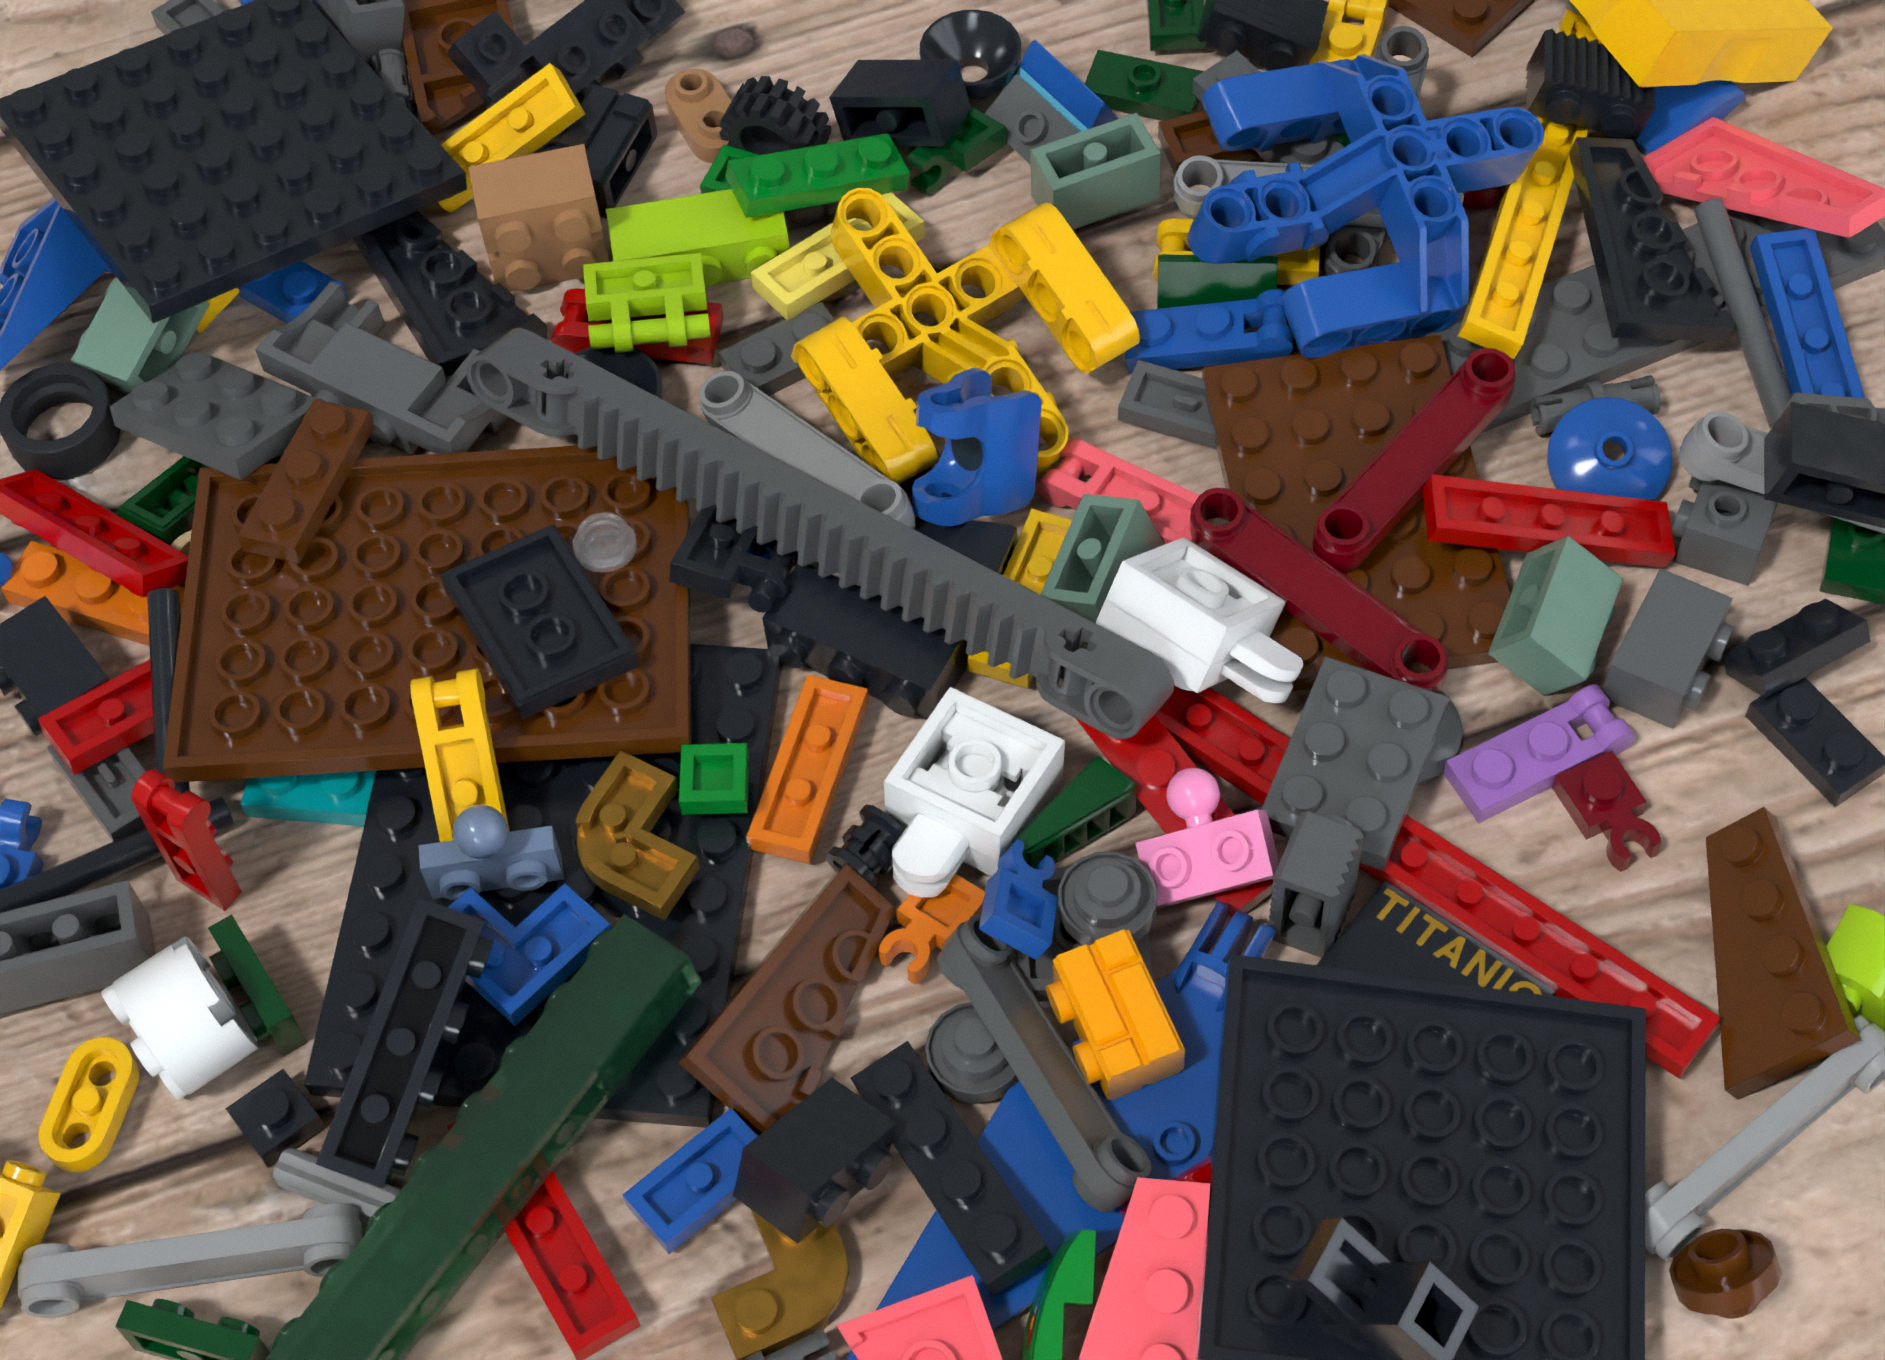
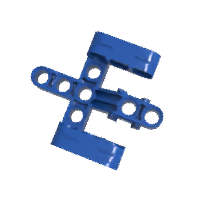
M1365 54L1357 55L1354 60L1344 59L1330 63L1318 61L1315 64L1223 79L1209 87L1201 98L1217 143L1222 150L1239 151L1258 147L1259 152L1270 151L1275 144L1311 139L1312 143L1322 142L1326 136L1345 132L1351 144L1303 171L1298 162L1288 164L1284 173L1260 177L1256 176L1254 170L1243 171L1231 180L1228 185L1211 189L1205 196L1187 234L1188 246L1194 255L1210 264H1225L1241 260L1251 262L1259 257L1303 249L1307 252L1326 243L1328 235L1372 209L1378 208L1399 259L1398 263L1308 279L1292 286L1281 296L1283 300L1282 308L1301 355L1306 358H1318L1362 345L1426 337V333L1444 331L1460 318L1469 304V220L1458 193L1504 186L1515 182L1542 144L1544 138L1543 126L1535 115L1520 107H1506L1426 121L1405 69Z

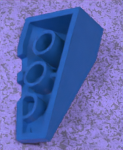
M54 197L20 224L0 267V284L3 285L0 290V370L105 271L109 274L112 273Z

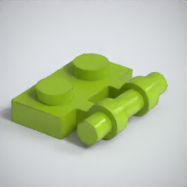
M701 253L583 264L588 321L612 319V323L588 325L591 349L615 347V353L634 351L633 345L669 342V348L687 346V340L710 337L708 313L684 316V312L707 310ZM666 314V318L630 320V317Z

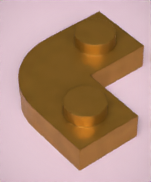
M620 750L578 812L575 821L578 830V855L589 878L601 889L665 921L699 870L698 859L696 855L650 833L679 790L676 777Z
M751 1210L775 1270L711 1297L736 1360H748V1356L759 1351L765 1357L815 1333V1330L819 1328L824 1330L829 1325L828 1318L839 1305L846 1289L848 1276H850L846 1250L835 1223L829 1227H824L820 1224L797 1244Z

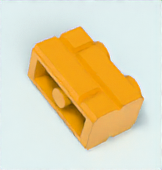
M1123 929L1095 940L1091 945H1082L1059 954L1052 960L1054 983L1046 985L1047 996L1059 1023L1063 1024L1072 1021L1081 1043L1073 1045V1052L1088 1085L1099 1081L1107 1100H1114L1137 1091L1146 1084L1151 1085L1179 1074L1184 1069L1185 1049L1129 930Z

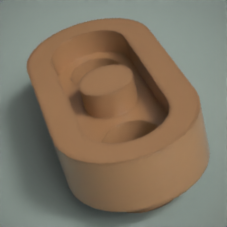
M701 69L684 70L672 76L665 86L668 113L693 154L702 161L713 163L724 144L727 145L729 142L721 140L720 131L722 128L716 126H719L723 115L732 101L712 73Z

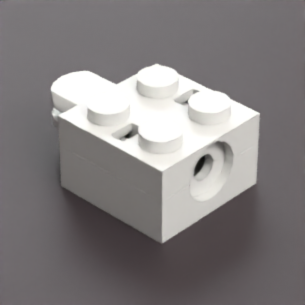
M1185 537L1122 561L1096 620V624L1159 657L1169 668L1176 687L1196 693L1226 679H1230L1264 702L1282 703L1288 699L1293 689L1292 681L1297 679L1303 668L1301 657L1269 638L1286 601Z
M950 687L884 780L885 812L905 829L892 848L893 877L898 886L910 895L921 898L935 897L947 887L962 863H966L993 876L998 870L999 858L1012 845V841L1053 800L1063 785L1065 740Z

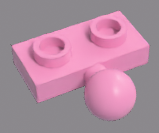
M1186 768L1176 773L1168 784L1166 797L1171 810L1178 817L1186 821L1187 829L1135 843L1139 862L1149 870L1157 886V908L1273 879L1279 865V860L1267 810L1257 809L1213 821L1212 813L1217 808L1220 799V790L1215 778L1209 772L1200 768Z

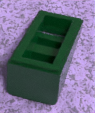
M183 456L117 508L118 516L171 546L180 535L192 530L198 483L196 475L199 473V468L211 467ZM186 490L192 493V495L190 496L182 491Z
M1101 757L1093 758L1012 841V844L1017 839L1024 843L1022 855L1025 862L1032 868H1035L1046 855L1053 858L1054 863H1057L1132 817L1136 813L1137 787L1132 780Z

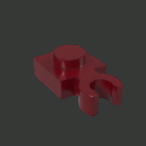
M1613 751L1555 775L1553 791L1586 840L1603 832L1608 840L1606 846L1607 858L1614 868L1620 872L1628 869L1631 854L1623 843L1632 841L1640 844L1650 858L1657 856L1661 845L1659 832L1648 821L1636 818L1643 815L1647 801Z

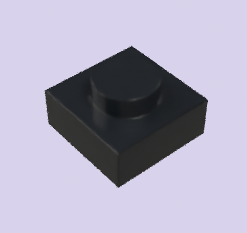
M281 1069L225 1108L267 1168L279 1160L280 1155L285 1149L297 1148L325 1128L319 1115L284 1069Z

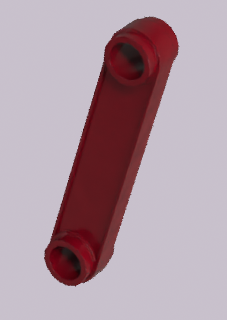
M1493 348L1479 349L1470 354L1456 372L1333 503L1322 512L1314 526L1313 552L1342 574L1352 572L1358 568L1362 561L1423 497L1422 488L1430 475H1443L1494 418L1504 410L1512 397L1516 382V372L1511 358L1504 352Z
M1216 487L1208 489L1198 496L1191 508L1189 529L1192 539L1197 546L1285 600L1284 610L1364 669L1435 693L1441 690L1447 675L1448 658L1443 645L1437 639L1420 631L1244 503L1235 492L1227 488ZM1213 518H1222L1230 523L1217 526L1206 521ZM1421 663L1427 666L1431 672L1425 674L1409 671L1404 665Z

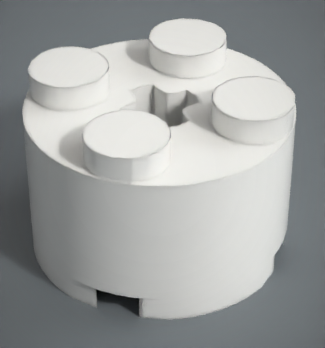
M186 936L167 946L101 991L105 1002L116 1018L123 1025L129 1022L138 1036L130 1044L142 1065L152 1077L159 1074L165 1086L177 1100L187 1094H192L259 1049V1046L255 1043L258 1040L242 1015L236 1001L224 984L220 985L211 972L207 970L211 965Z

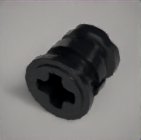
M866 804L859 811L863 823L860 826L852 825L842 836L844 845L842 847L834 846L825 856L835 872L847 863L875 888L878 885L876 876L878 874L886 875L892 869V848L905 829L883 810Z

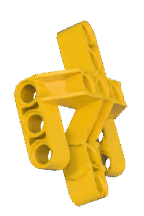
M856 188L848 191L838 204L831 228V242L875 309L852 322L845 316L798 341L793 346L791 358L795 363H798L807 380L816 389V395L824 403L862 461L898 485L936 464L940 457L938 458L934 443L926 429L916 426V404L911 397L905 400L891 377L915 365V367L939 382L946 384L962 371L980 368L990 374L991 386L1000 385L1008 388L1012 393L1022 390L1031 391L1041 399L1039 436L1046 441L1049 447L1045 451L1038 450L1036 478L1043 476L1046 470L1054 467L1068 440V426L1058 410L1053 395L1050 391L1045 392L1020 356L1016 342L1012 338L1006 341L985 329L982 325L1008 311L1022 297L1026 296L1070 361L1077 369L1086 374L1139 344L1140 334L1136 321L1065 218L1051 203L1044 202L1001 226L993 232L988 245L936 273L887 200L879 192L870 188ZM853 218L867 221L873 229L860 231L853 228L847 220ZM885 265L895 266L905 274V277L900 279L891 278L885 275L880 267ZM974 285L979 287L986 297L973 298L963 291L962 286ZM917 312L930 314L937 320L938 325L924 326L914 318L913 314ZM866 341H880L888 347L890 353L882 355L877 348L871 350Z

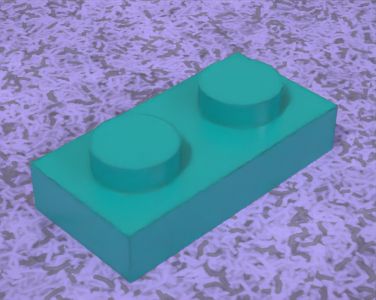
M377 770L247 778L240 805L246 817L364 827Z

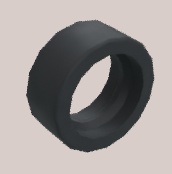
M54 363L33 369L14 381L0 401V434L12 457L25 471L37 469L53 479H68L88 473L100 465L116 447L121 429L114 425L109 407L114 404V401L106 384L94 371L76 364ZM67 402L85 403L92 406L90 417L81 428L69 436L53 441L33 440L27 437L28 428L37 416L53 406Z

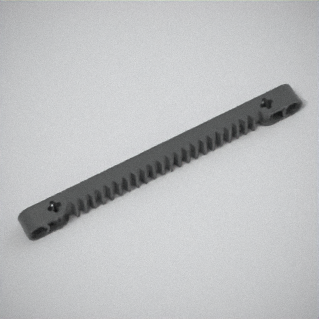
M523 328L510 330L474 355L467 363L466 374L468 382L477 397L489 407L547 436L563 437L577 434L578 448L584 450L598 446L597 458L600 460L617 456V469L621 471L637 466L636 479L640 481L656 476V489L659 491L677 487L676 500L680 502L696 497V510L699 512L701 509L716 504L717 522L723 523L737 519L736 532L740 534L745 529L757 526V543L762 545L777 540V553L780 555L798 551L797 564L802 567L816 561L819 562L818 575L821 577L837 572L840 573V587L847 588L860 584V597L863 599L881 595V609L885 611L902 606V620L906 622L919 617L925 618L923 631L927 633L941 628L946 629L944 642L950 645L963 639L968 641L966 654L970 656L983 651L989 652L987 665L991 667L1005 662L1010 663L1009 676L1014 679L1028 673L1037 678L1036 688L1045 701L1109 736L1124 739L1137 734L1170 699L1174 691V680L1169 668L1152 652ZM1084 642L1088 645L1087 650L1083 649ZM1059 678L1064 679L1062 687L1059 685Z

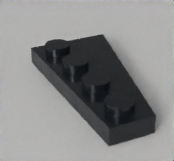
M1576 137L1569 151V156L1612 338L1727 342L1736 325L1727 310L1719 311L1710 296L1714 286L1704 268L1695 269L1685 251L1684 246L1688 239L1678 221L1672 222L1665 215L1660 205L1664 196L1633 140Z
M419 211L353 238L425 356L430 362L443 368L445 377L453 375L474 348L481 351L512 329L523 328L547 339V325L534 313L528 316L516 306L515 296L500 283L493 285L477 271V262L463 250L456 252L442 240V231Z

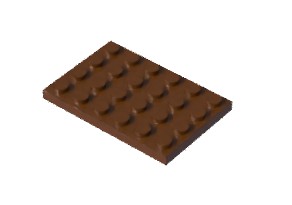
M1435 335L1362 345L1318 358H1306L1301 354L1203 367L1202 378L1206 389L1205 398L1210 421L1215 429V443L1225 488L1235 492L1244 503L1313 552L1314 526L1322 512L1333 503L1451 377L1441 336ZM1471 446L1459 456L1442 476L1479 480ZM1422 497L1365 560L1362 561L1358 568L1343 575L1420 631L1437 639L1444 647L1448 658V669L1497 663L1498 661L1490 656L1488 652L1511 595L1499 550L1428 541L1424 499ZM1284 609L1282 610L1269 638L1303 660V668L1295 681H1292L1293 689L1291 692L1312 689L1325 657L1364 669ZM1421 663L1404 665L1409 671L1414 673L1431 672L1427 666Z

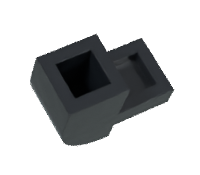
M1342 1217L1322 1219L1290 1279L1292 1283L1327 1313L1321 1324L1323 1327L1345 1343L1378 1360H1453L1479 1308L1471 1298L1430 1261L1390 1262Z

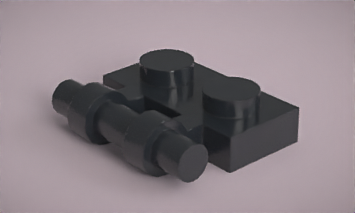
M716 504L701 509L670 563L669 582L727 599L730 598L737 583L746 585L752 589L747 599L749 606L757 612H768L776 598L782 599L785 596L792 582L790 571L792 567L797 565L798 551L780 555L777 553V540L762 545L756 542L757 526L745 529L740 534L736 532L737 519L723 523L716 521ZM756 548L769 552L771 554L769 559L753 555Z

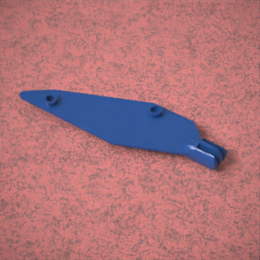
M1220 900L1216 903L1179 967L1154 984L1185 1049L1184 1069L1179 1074L1151 1085L1146 1084L1141 1089L1114 1100H1107L1099 1081L1091 1084L1122 1134L1132 1138L1146 1152L1151 1162V1172L1147 1178L1171 1180L1212 1153L1226 967L1230 954L1240 955L1253 923L1252 916L1240 910L1236 912L1209 955L1208 953L1225 925L1229 912V905ZM1263 922L1242 956L1262 958L1277 933L1276 929ZM1080 1038L1068 1046L1074 1058L1073 1045L1081 1043ZM1019 1081L1008 1089L977 1143L1048 1246L1052 1256L1068 1233L1083 1229L1096 1230V1258L1117 1242L1124 1220L1120 1210L1127 1207L1129 1202L1118 1207L1115 1211L1107 1213L1092 1208L1081 1198L1073 1184V1166ZM935 1211L876 1310L973 1275L994 1333L1032 1305L1042 1276L1051 1259L995 1296H992L937 1211ZM851 1350L846 1360L858 1359L854 1352Z

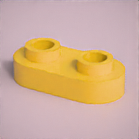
M110 1037L93 1038L82 1043L71 1053L44 1114L38 1132L39 1144L51 1162L63 1171L78 1173L96 1167L108 1156L137 1088L140 1071L129 1049L117 1039ZM109 1072L116 1073L114 1079L109 1084L96 1086L102 1075ZM84 1133L90 1134L89 1140L78 1148H71V1144L77 1136Z

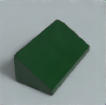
M1158 255L1157 309L1257 299L1264 291L1277 289L1278 257L1264 256L1251 262L1241 260L1225 264H1210L1202 261L1196 255Z

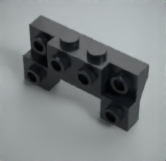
M584 0L526 46L499 14L494 11L454 41L447 56L473 85L488 108L492 107L549 63L561 71L579 104H581L594 84L601 86L600 84L612 74H615L621 80L639 66L645 59L640 52L674 27L685 14V11L676 0Z

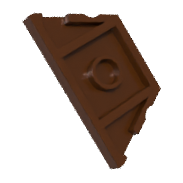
M402 0L405 5L402 39L420 123L432 136L485 103L469 80L447 56V53L454 41L494 11L499 14L514 32L507 0Z

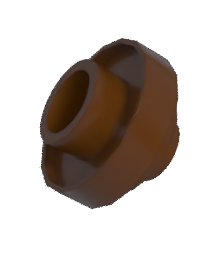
M1717 1229L1700 1235L1674 1256L1669 1268L1676 1295L1682 1305L1690 1311L1705 1315H1716L1727 1319L1740 1318L1754 1311L1757 1305L1778 1286L1782 1275L1772 1241L1761 1233L1745 1229Z

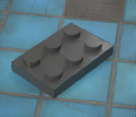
M197 350L194 353L181 357L175 365L150 381L137 385L131 393L109 407L115 427L242 480L287 448L313 400L319 399Z
M1325 657L1261 809L1267 810L1272 833L1290 839L1300 812L1309 811L1317 815L1328 813L1340 816L1349 821L1353 827L1360 829L1364 837L1360 863L1384 871L1446 714L1449 697Z

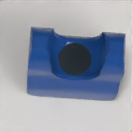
M980 368L962 371L956 374L948 383L920 393L917 398L916 426L926 428L936 436L944 437L946 440L944 451L938 463L930 472L914 481L911 505L915 516L935 525L955 526L981 516L1002 515L1014 512L1029 504L1034 496L1041 417L1040 397L1026 390L1004 396H991V376L987 371Z

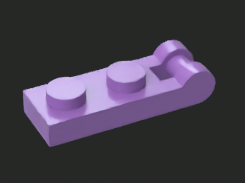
M1593 684L1579 690L1569 701L1447 760L1443 774L1479 824L1552 788L1555 775L1610 751H1613L1615 755L1620 754L1633 743L1636 737L1624 719L1614 718L1608 710L1610 700L1599 685ZM1587 724L1594 735L1581 741L1574 732V729Z

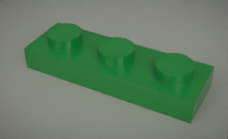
M888 133L728 160L726 179L746 218L839 202L848 191L856 188H870L880 194L906 190L910 176L907 166Z

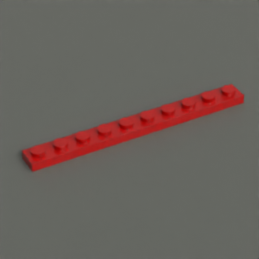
M1174 685V691L1170 699L1155 715L1189 757L1263 805L1290 739L1210 687L1196 693ZM1407 814L1385 870L1383 871L1362 863L1359 864V869L1381 883L1387 880L1554 989L1555 997L1646 1008V1057L1678 1079L1682 1077L1719 1025L1721 1017Z

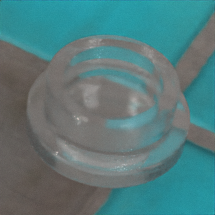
M608 512L596 513L584 519L573 539V550L576 559L584 568L594 572H612L624 567L632 560L637 549L633 529L620 516Z

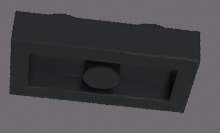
M1826 598L1820 602L1811 603L1803 607L1799 613L1767 630L1752 634L1747 641L1724 652L1723 661L1726 675L1767 698L1871 642L1868 623L1866 619Z
M1805 677L1767 698L1761 695L1749 704L1745 717L1834 807H1837L1885 773V756Z

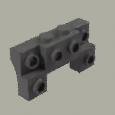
M332 281L328 283L316 299L298 317L283 326L272 329L255 349L264 372L310 393L312 397L321 401L370 411L374 429L369 438L381 446L392 444L410 454H413L418 446L435 454L466 452L483 430L495 435L509 418L482 402L473 392L466 374L467 363L474 355L480 352L479 350L474 348L450 379L446 381L442 367L377 337L385 326L378 303L368 300L361 309L350 305L345 301L341 286Z

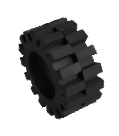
M761 76L759 81L752 77L747 79L745 84L742 83L719 124V127L722 128L720 131L721 140L729 141L728 146L759 155L827 144L830 139L831 126L826 125L829 121L827 113L817 112L820 104L815 98L808 101L803 98L805 90L798 86L795 91L787 89L788 81L780 78L773 85L770 76Z

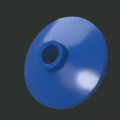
M1602 397L1588 400L1575 406L1560 419L1549 440L1547 465L1551 480L1556 489L1655 500L1669 479L1672 468V449L1665 429L1648 410L1625 399ZM1608 442H1615L1622 447L1624 457L1620 460H1611L1604 455L1602 446Z

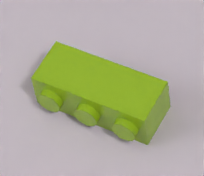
M732 189L606 209L613 261L701 253L705 287L750 279L753 270L790 249L784 211L746 218Z

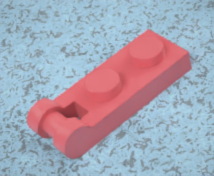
M1069 439L1058 458L1059 464L1057 467L1046 470L1036 485L1038 494L1047 503L1056 507H1065L1067 505L1076 510L1083 494L1137 499L1141 502L1162 538L1163 545L1183 537L1195 544L1189 529L1191 508L1197 500L1198 494L1082 440ZM1087 475L1092 476L1088 483L1078 479ZM1215 518L1209 519L1206 522L1211 524Z

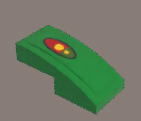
M1081 1229L1068 1233L1054 1253L1033 1299L1024 1334L1021 1360H1062L1064 1306L1081 1307L1093 1304L1096 1230Z

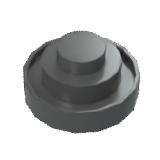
M1096 852L1079 858L1065 871L1058 886L1059 917L1065 930L1080 944L1091 945L1095 940L1123 929L1129 930L1134 942L1137 943L1150 931L1157 915V886L1149 870L1135 858L1119 852Z
M971 1002L958 1004L942 1013L930 1028L925 1045L928 1070L940 1089L953 1099L972 1104L995 1101L1005 1095L1008 1089L1019 1081Z

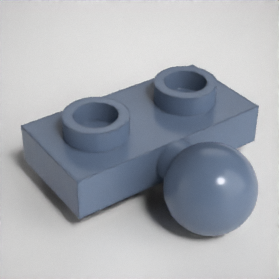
M473 805L464 809L458 815L453 826L454 840L419 845L420 870L433 899L444 897L449 900H456L470 887L477 894L483 891L509 887L515 890L527 891L540 888L546 882L564 880L562 854L552 826L508 832L507 824L502 814L488 805Z

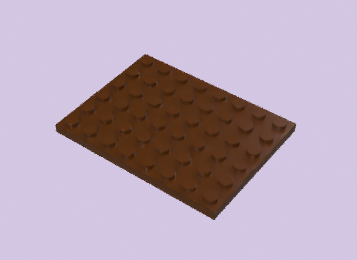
M578 446L361 458L356 460L299 564L243 551L237 536L277 464H264L242 480L213 468H199L163 762L165 775L171 778L174 783L425 768L411 698V680L430 676L434 678L435 682L456 679V674L459 671L476 668L479 669L483 681L485 707L496 763L616 756L620 750L629 755L681 752V745H691L690 588L669 582L670 563L690 529V499L683 502L676 500L677 487L664 491L657 490L656 476L643 481L636 479L637 466L622 471L617 469V456L600 460L597 458L598 446L584 450L578 448ZM555 524L636 651L639 667L521 720L444 591L439 574ZM460 705L440 708L442 727L464 723Z

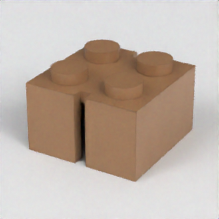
M584 144L468 167L477 218L495 285L500 283L509 292L526 291L538 286L573 279H584L583 264L609 262Z

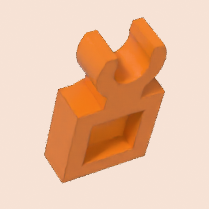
M955 874L947 887L935 897L921 898L909 894L896 910L898 923L906 928L894 930L884 937L879 947L880 963L887 967L897 954L910 952L916 958L907 968L908 981L914 985L921 982L930 971V953L937 946L942 949L943 943L960 923L966 922L971 916H981L985 891Z

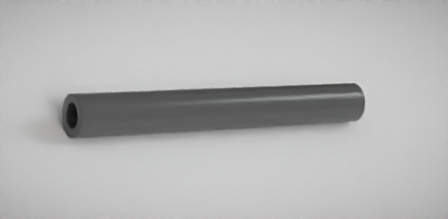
M1722 199L1708 200L1699 204L1694 209V213L1727 308L1736 325L1735 331L1769 428L1772 429L1784 412V408L1792 395Z

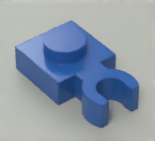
M1017 839L999 858L998 870L987 881L979 930L1037 960L1051 946L1058 896L1042 887L1054 875L1055 863L1053 858L1046 855L1035 868H1032L1025 862L1022 855L1024 843Z

